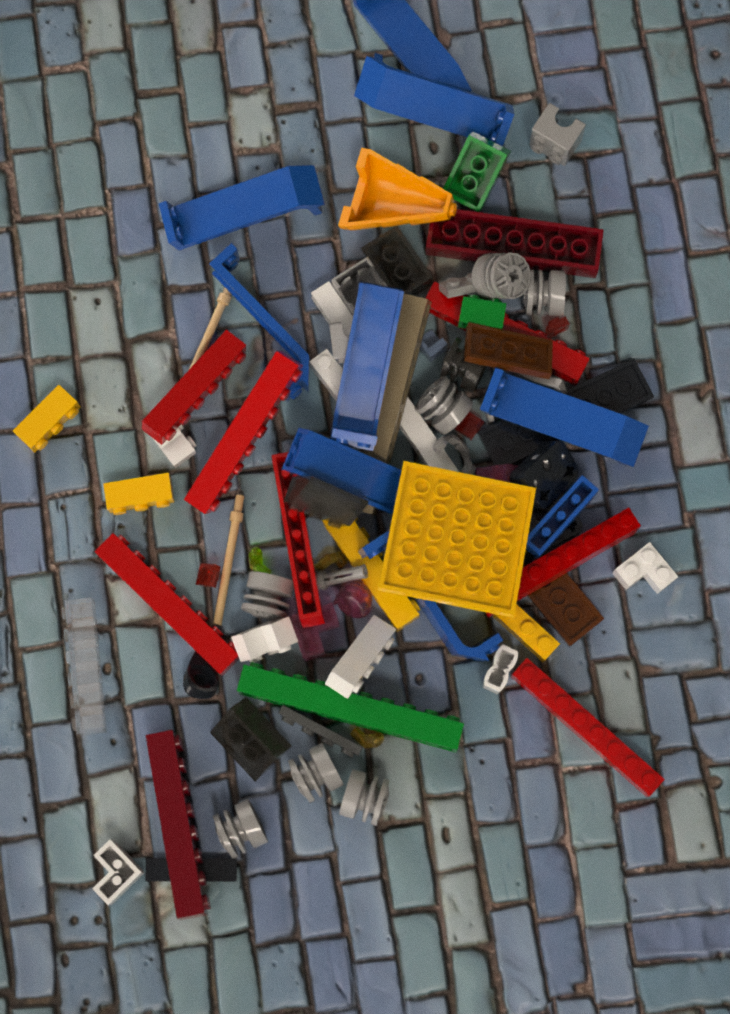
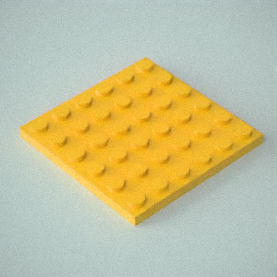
M403 461L378 590L513 618L536 488Z

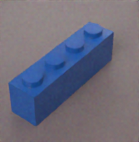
M582 475L529 533L526 550L536 559H539L594 499L599 489Z

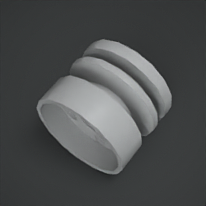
M488 253L482 255L475 262L472 269L473 287L483 298L516 299L527 291L530 284L531 273L529 265L525 258L517 253Z
M530 270V284L527 291L523 294L525 314L531 315L534 305L536 306V315L541 314L542 306H547L548 316H563L566 293L565 271L550 270L548 280H544L543 271L538 270L536 280L534 279V270Z
M442 376L431 384L421 395L414 408L418 414L423 413L422 416L425 420L433 417L431 425L442 435L452 431L465 418L473 405L472 399L463 391L454 394L457 387L454 383L450 384V379L446 376Z
M250 572L246 586L255 591V594H246L244 599L253 604L242 603L241 610L250 613L254 617L266 620L287 617L288 614L279 609H289L290 605L281 601V598L292 597L293 581L273 574Z
M322 743L309 749L312 759L309 762L301 754L298 755L302 763L301 766L297 767L294 759L288 761L291 776L300 793L308 799L309 803L315 801L311 793L312 790L315 789L320 798L323 796L321 785L325 784L331 792L344 785Z
M352 769L339 815L354 819L358 810L363 811L362 822L366 823L368 814L371 813L373 814L371 824L377 826L378 821L384 814L389 797L390 780L384 778L382 786L379 788L376 787L378 776H375L371 785L366 784L367 773Z
M249 799L234 805L237 815L235 817H232L227 809L223 810L226 818L224 822L219 813L213 815L218 838L232 859L238 857L235 846H239L241 852L245 854L247 853L246 841L249 840L254 848L268 842L262 824Z

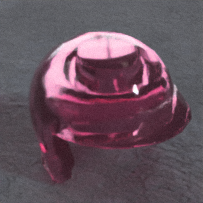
M351 581L339 589L333 604H337L340 610L349 617L364 618L372 609V593L365 584Z

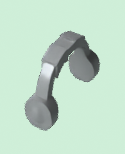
M454 434L442 436L434 443L433 450L436 453L441 452L447 443L455 446V449L464 458L465 465L461 473L473 475L476 466L472 463L469 448L459 437Z

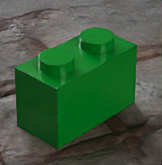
M476 295L463 296L458 327L466 329L468 322L502 329L507 303H502V300L495 298L483 300Z

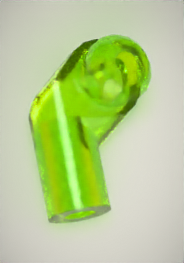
M258 547L252 548L248 554L250 569L254 572L271 574L272 570L263 565L262 550Z

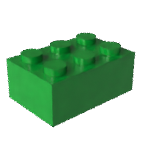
M472 132L468 135L443 189L451 193L455 201L480 212L484 208L511 151Z

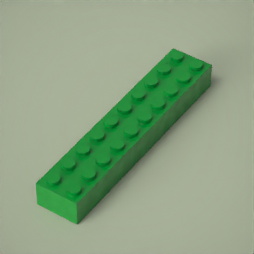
M250 662L249 666L243 665L236 690L240 695L280 706L284 705L298 711L455 753L458 750L464 723L460 722L461 718L447 715V718L439 717L438 712L425 709V712L416 711V706L403 703V706L394 705V700L381 697V701L372 699V694L359 691V695L352 693L347 699L327 686L324 681L315 680V683L308 682L307 677L298 674L289 677L286 676L283 670L272 668L271 671L264 670L263 665Z

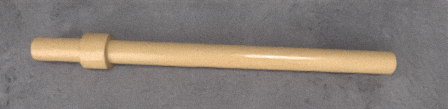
M224 288L216 300L218 304L190 368L206 352L223 311L231 301V293L226 288Z
M236 495L234 508L229 518L231 525L213 625L222 626L239 525L243 521L244 514L242 513L245 497L243 495Z

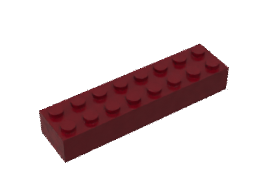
M457 209L455 216H451L450 220L429 223L426 255L476 262L478 257L488 253H517L525 258L531 270L546 272L558 270L565 271L567 275L596 278L599 270L604 229Z
M173 730L148 734L145 736L176 917L179 920L206 916L208 915L207 910L211 909L209 895L204 894L203 887L207 886L205 872L200 871L199 864L203 863L201 850L196 848L195 841H199L197 827L192 825L191 820L195 818L193 804L191 805V802L188 803L187 796H191L190 785L187 780H184L183 775L187 773V767L183 757H180V752L183 751L182 740Z

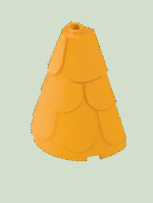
M361 147L356 164L359 180L351 206L343 207L338 226L340 229L353 231L378 227L387 228L405 224L413 226L450 220L451 216H455L457 203H454L451 193L425 177H419L373 150Z

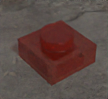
M566 316L561 319L556 317L547 323L545 333L551 339L568 330L570 323Z
M469 411L454 429L472 441L484 425V421Z
M200 563L196 585L216 588L221 566Z

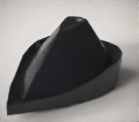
M195 651L184 673L183 687L185 692L193 698L209 699L216 694L219 687V679L210 665Z

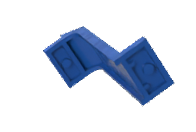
M353 0L355 8L407 72L469 92L472 91L458 63L405 0Z
M375 53L373 58L366 56L354 93L356 98L374 109L467 138L469 134L475 132L502 147L514 117L513 105L390 67L383 62V55Z
M314 165L287 166L176 206H172L167 201L158 203L168 243L179 251L294 210L308 209L316 216L323 213L321 206L325 205Z
M231 243L209 263L214 269L212 275L293 359L303 365L301 369L303 373L296 383L293 382L289 390L291 392L286 399L287 402L290 399L295 400L303 392L302 388L309 393V354L230 273L239 265L238 261L240 260L237 248Z
M359 281L330 439L345 446L373 451L378 437V421L404 290Z
M498 368L494 370L480 408L483 413L606 456L622 465H629L631 467L635 465L649 427L628 416L512 376Z
M298 428L282 470L302 476L393 515L401 475L400 469L311 430Z
M389 531L358 551L362 559L366 556L371 559L382 551H386ZM415 598L451 655L484 662L490 661L486 656L487 654H491L500 648L499 643L503 639L499 633L489 635L473 647L464 645L436 602Z

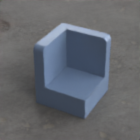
M432 330L423 335L420 351L431 363L447 351L448 348L447 342L443 338L439 339Z

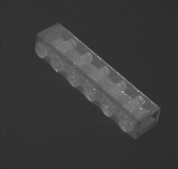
M92 598L66 600L65 607H62L63 620H67L64 638L65 642L69 643V651H66L67 664L71 665V673H68V683L73 688V695H70L71 709L75 710V717L72 718V728L80 736L107 733L95 600Z

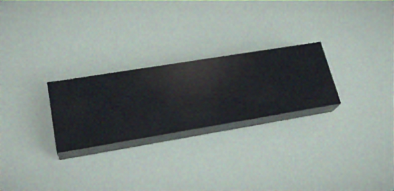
M146 858V882H170L166 858ZM203 858V863L199 864L200 871L205 872L207 882H237V858Z

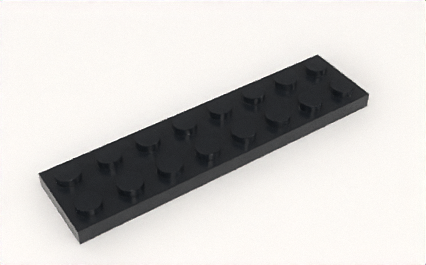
M635 358L568 389L566 395L620 414L654 398ZM501 420L477 433L496 472L527 458L541 443L558 440L506 420Z

